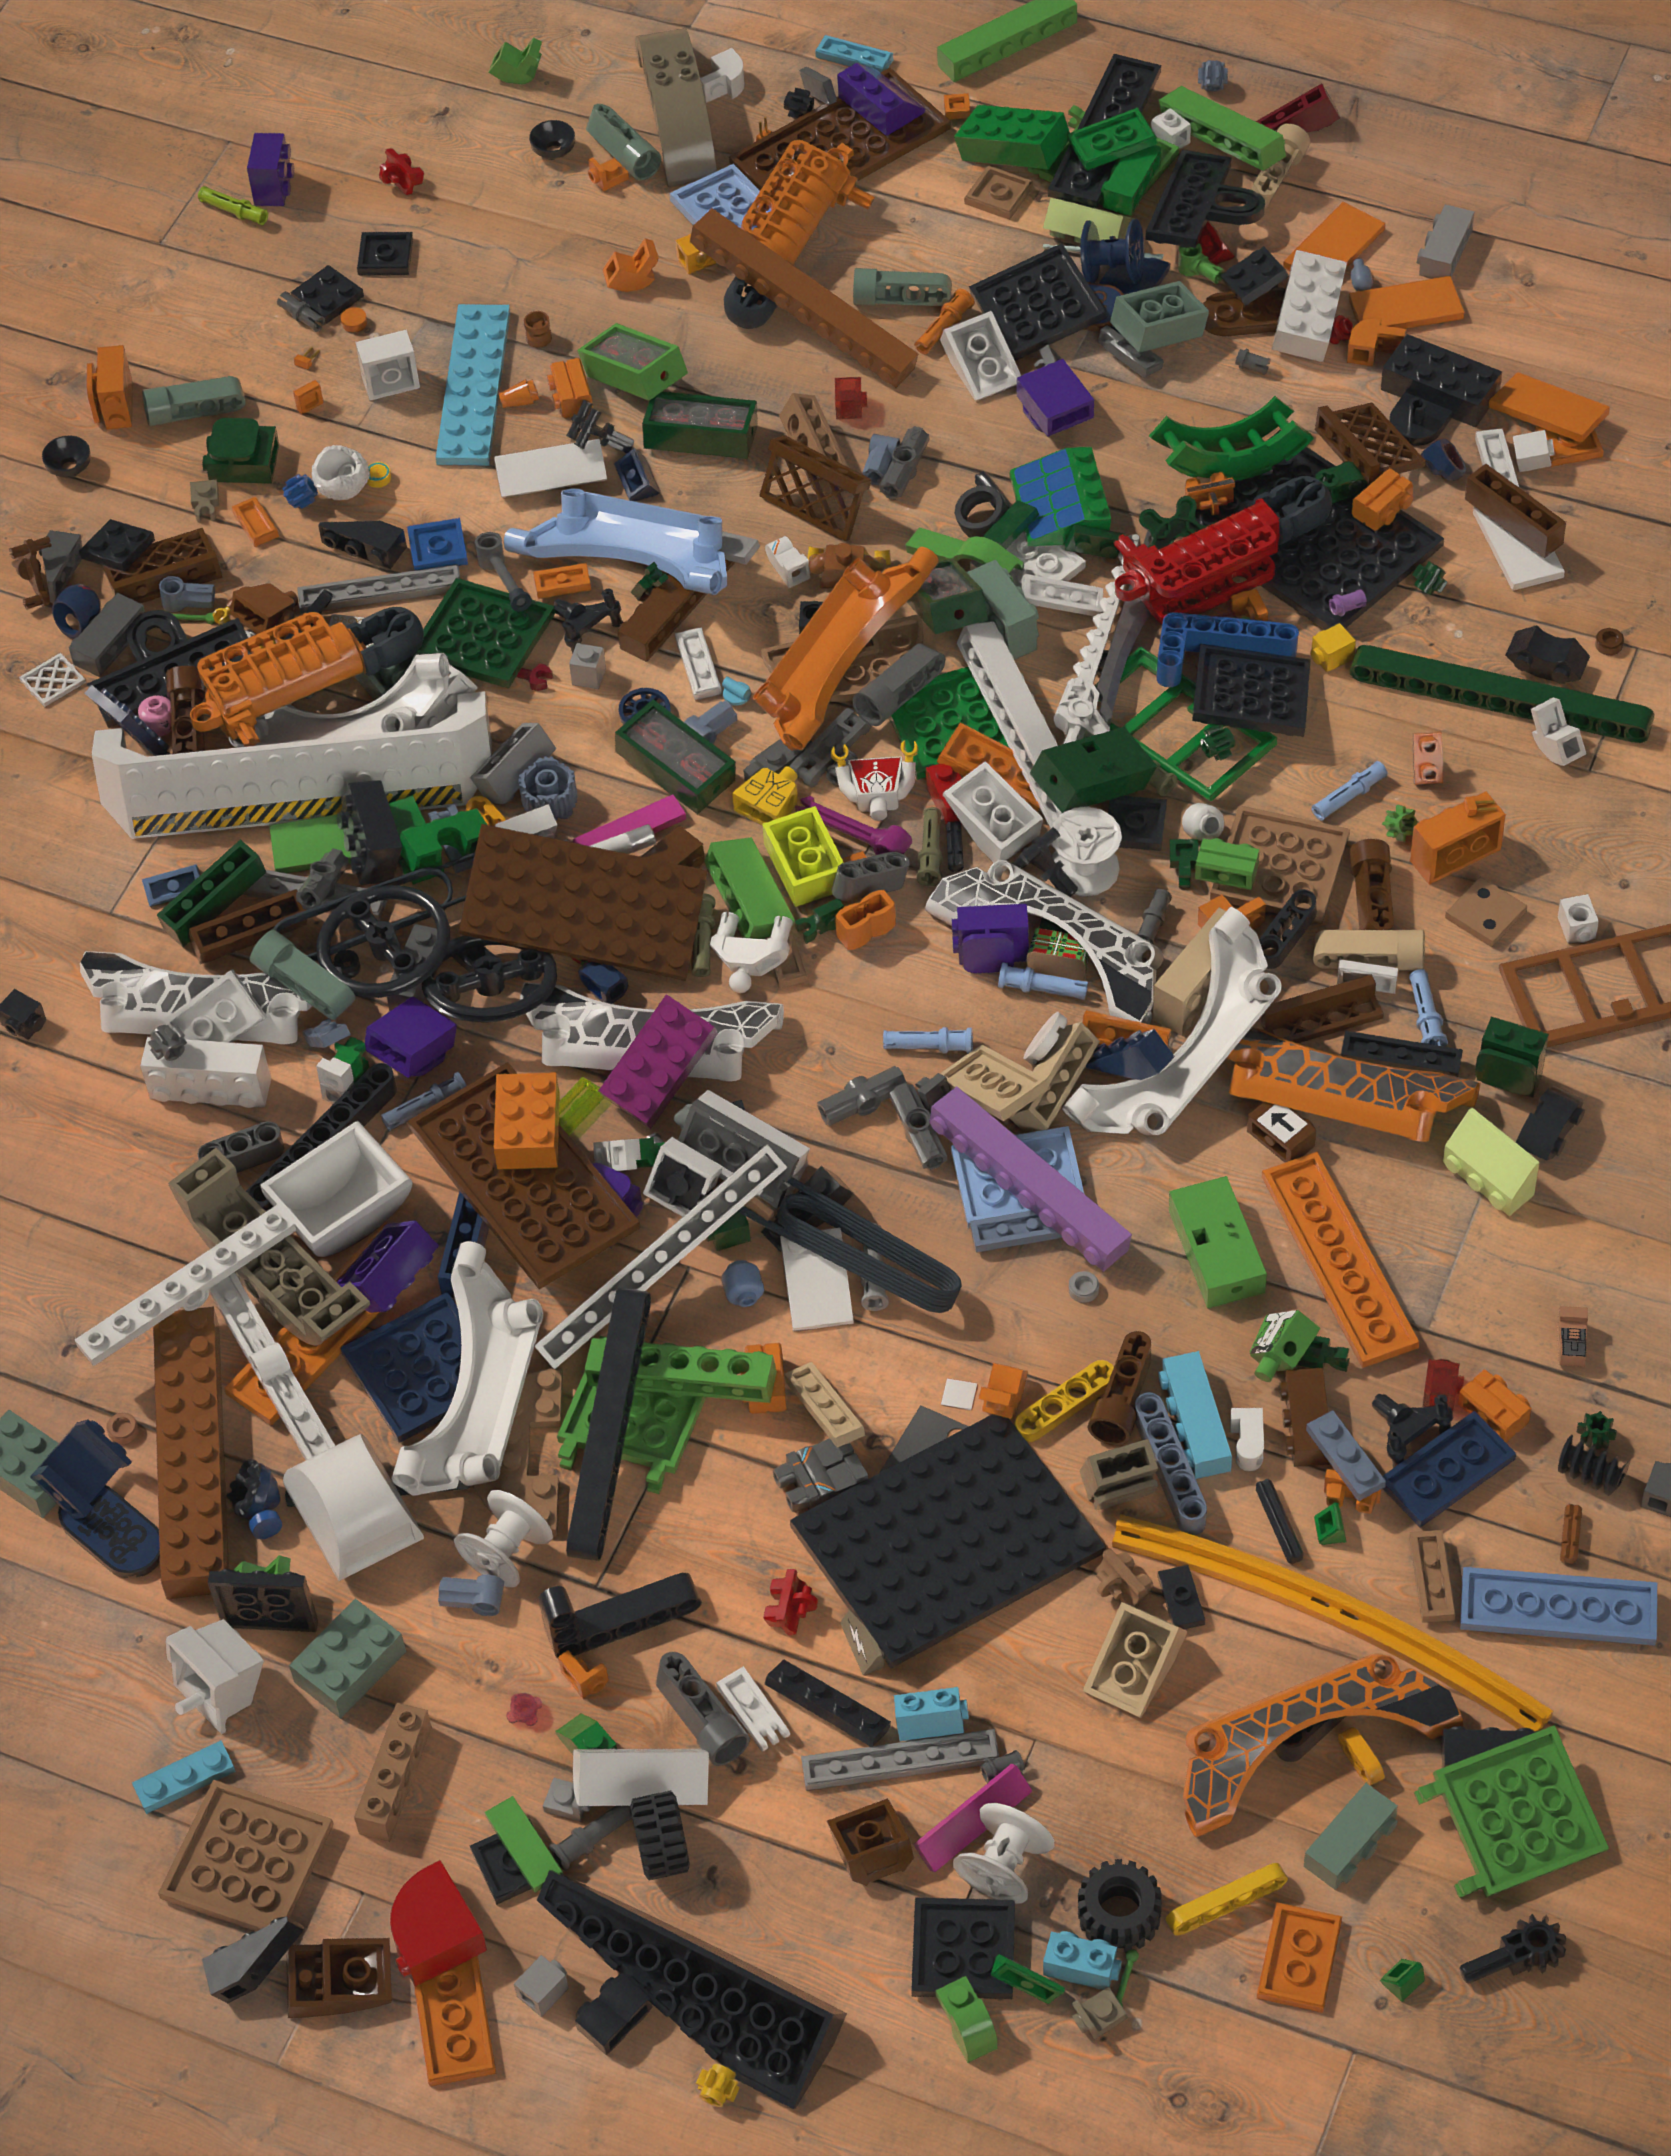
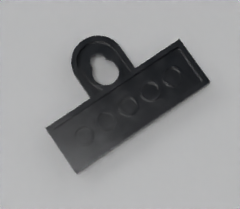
M1182 150L1146 229L1145 240L1154 241L1158 244L1179 245L1183 248H1196L1207 221L1233 225L1255 223L1264 216L1265 199L1261 194L1253 190L1223 185L1231 168L1232 157ZM1233 202L1244 204V206L1223 207L1217 203Z
M163 610L148 611L136 617L127 629V641L137 662L87 683L88 688L93 685L100 692L105 688L120 703L125 704L138 716L139 705L146 698L151 696L168 698L166 672L169 669L177 666L197 667L200 659L243 641L248 636L239 618H236L187 639L178 619L173 614ZM153 628L161 629L163 633L171 637L170 645L159 652L148 650L146 648L148 640L146 634L149 630ZM236 656L230 659V661H240L243 656ZM98 707L108 728L117 725L114 720Z

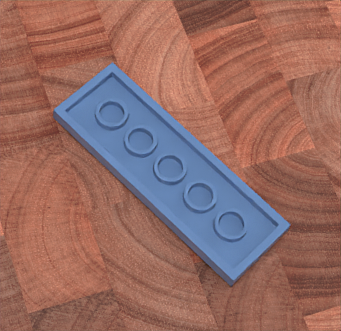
M1463 1567L1460 1630L1655 1646L1657 1641L1658 1582Z

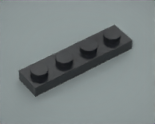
M1345 1031L1340 1056L1390 1067L1438 1072L1458 1077L1463 1049Z
M785 1659L766 1676V1686L870 1747H873L889 1731L891 1721Z

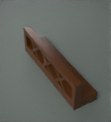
M1371 974L1272 1003L1261 1015V1025L1265 1031L1274 1034L1273 1030L1279 1028L1290 1030V1035L1284 1037V1039L1298 1044L1383 1019L1384 1013L1375 996L1376 982ZM1368 1002L1373 1009L1372 1012L1366 1014L1355 1010L1358 1005ZM1340 1012L1346 1015L1344 1020L1338 1022L1328 1019L1330 1013ZM1306 1020L1319 1023L1317 1028L1311 1030L1301 1027L1302 1022Z

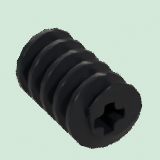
M1570 1435L1559 1457L1558 1472L1564 1474L1570 1468V1478L1576 1479L1581 1474L1582 1484L1586 1485L1593 1479V1488L1595 1490H1599L1605 1484V1495H1611L1621 1485L1630 1462L1627 1461L1622 1467H1619V1456L1616 1455L1608 1462V1451L1604 1450L1599 1456H1596L1595 1445H1592L1585 1451V1440L1581 1439L1574 1446L1572 1445L1573 1435Z

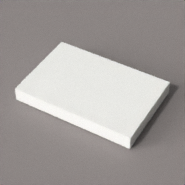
M230 970L162 1022L164 1025H169L171 1029L178 1026L185 1034L184 1039L233 1043L267 1018V1016L235 971Z

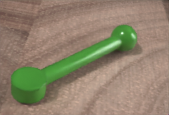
M212 612L206 615L173 614L179 620L206 621L208 624L215 623Z
M1135 1949L1128 1950L1126 1953L1127 1963L1116 1996L1122 2008L1123 2004L1121 2002L1133 1963L1139 1958V1954Z

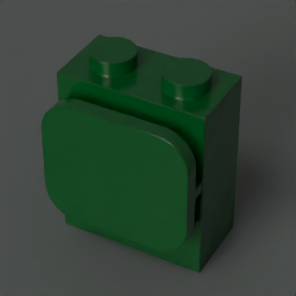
M222 418L217 420L213 425L211 436H207L206 447L208 453L202 459L203 471H207L208 479H217V482L272 484L280 445L276 426H259L256 420L250 418Z
M1491 1016L1482 1038L1481 1050L1476 1060L1475 1076L1477 1080L1487 1085L1534 1098L1543 1075L1549 1034Z

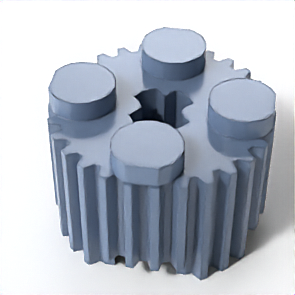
M545 756L544 759L539 757L533 763L534 766H528L529 769H525L519 775L518 782L522 806L525 811L529 812L549 804L555 820H558V818L568 819L573 814V808H575L578 798L574 770H570L569 766L565 767L564 763L560 764L559 761L553 759V756L550 758Z

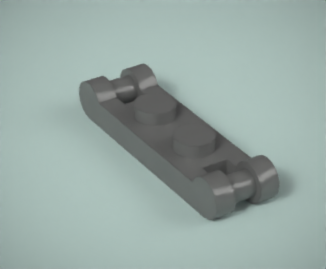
M846 708L795 759L790 768L797 773L798 778L804 780V784L811 788L815 787L820 777L827 771V768L836 762L831 757L833 746L835 754L840 757L844 751L843 744L849 749L861 735H866L872 726L857 716L856 711ZM808 765L813 766L810 770L806 769Z

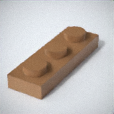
M1442 1530L1410 1532L1409 1540L1422 1623L1454 1621L1455 1611Z

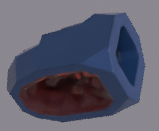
M1440 439L1432 443L1421 453L1433 475H1440L1444 480H1459L1466 472L1464 460L1456 447L1447 439Z

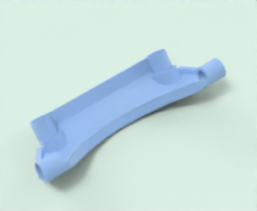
M566 489L561 492L562 512L557 514V518L553 517L529 531L510 528L504 537V548L512 553L536 558L567 556L605 557L633 561L645 565L655 562L658 565V569L675 577L683 585L684 589L716 595L727 586L724 552L717 551L722 548V519L719 517L704 516L585 492L581 489Z

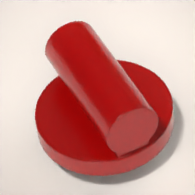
M1343 315L1334 318L1329 340L1331 344H1339L1340 340H1350L1354 327L1352 322Z

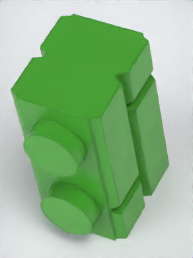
M1203 838L1195 865V879L1252 890L1259 866L1260 849L1245 843L1236 845L1226 843L1219 838L1211 840Z

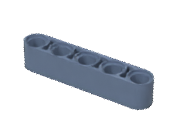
M1143 1393L1138 1396L1135 1402L1137 1414L1136 1427L1142 1440L1149 1439L1158 1466L1156 1475L1179 1529L1188 1534L1198 1535L1203 1532L1206 1526V1502L1162 1399L1155 1393ZM1144 1411H1153L1154 1413L1147 1414ZM1162 1436L1164 1437V1439L1159 1440L1155 1439L1154 1437ZM1166 1462H1174V1463H1176V1464H1175V1465H1166L1165 1463H1166ZM1181 1487H1182V1488H1185V1489H1187V1490H1186V1491H1177L1176 1488H1181ZM1193 1513V1514H1196V1515H1198V1516H1197V1517H1194V1518H1191V1517H1188L1187 1515Z

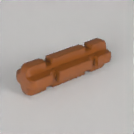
M1568 1504L1565 1507L1560 1561L1562 1563L1575 1564L1577 1562L1582 1507L1579 1505Z

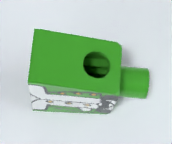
M1299 1310L1266 1315L1250 1350V1356L1259 1363L1254 1372L1255 1376L1262 1381L1271 1382L1276 1371L1292 1370L1295 1368L1318 1334L1320 1327Z

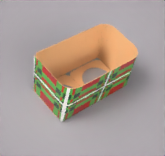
M1036 928L1027 954V967L1034 969V972L1080 981H1083L1085 976L1086 979L1089 954L1081 944L1069 933Z

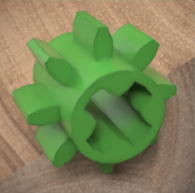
M1396 805V811L1387 810L1385 822L1382 823L1388 830L1386 836L1396 837L1398 841L1403 842L1406 841V835L1413 836V828L1419 822L1414 816L1416 811L1406 809L1402 805Z

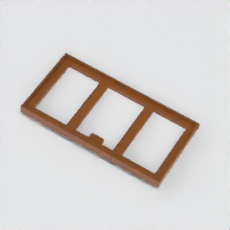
M1671 924L1499 964L1500 974L1522 1025L1541 1031L1516 971L1558 961L1584 1022L1545 1031L1544 1033L1549 1034L1547 1048L1671 1018V1002L1659 1003L1632 944L1670 935ZM1620 947L1646 1008L1633 1010L1628 998L1611 1002L1614 1015L1597 1019L1571 958Z

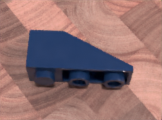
M1155 1029L1143 1033L1139 1030L1127 1039L1120 1037L1110 1045L1103 1043L1096 1047L1092 1054L1093 1057L1087 1062L1086 1067L1092 1070L1143 1080L1158 1075L1175 1056Z

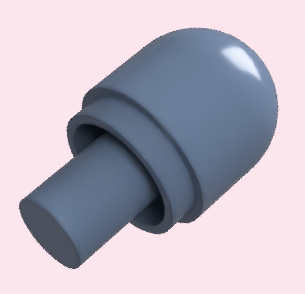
M1356 259L1353 262L1354 268L1350 275L1353 288L1356 291L1370 290L1373 285L1371 270L1368 266L1364 265L1363 259Z

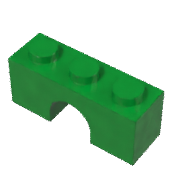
M475 808L469 811H460L453 816L443 819H435L430 823L417 827H409L401 831V856L411 872L422 868L439 866L443 849L442 845L456 848L462 857L475 853L481 824L487 825L478 809Z

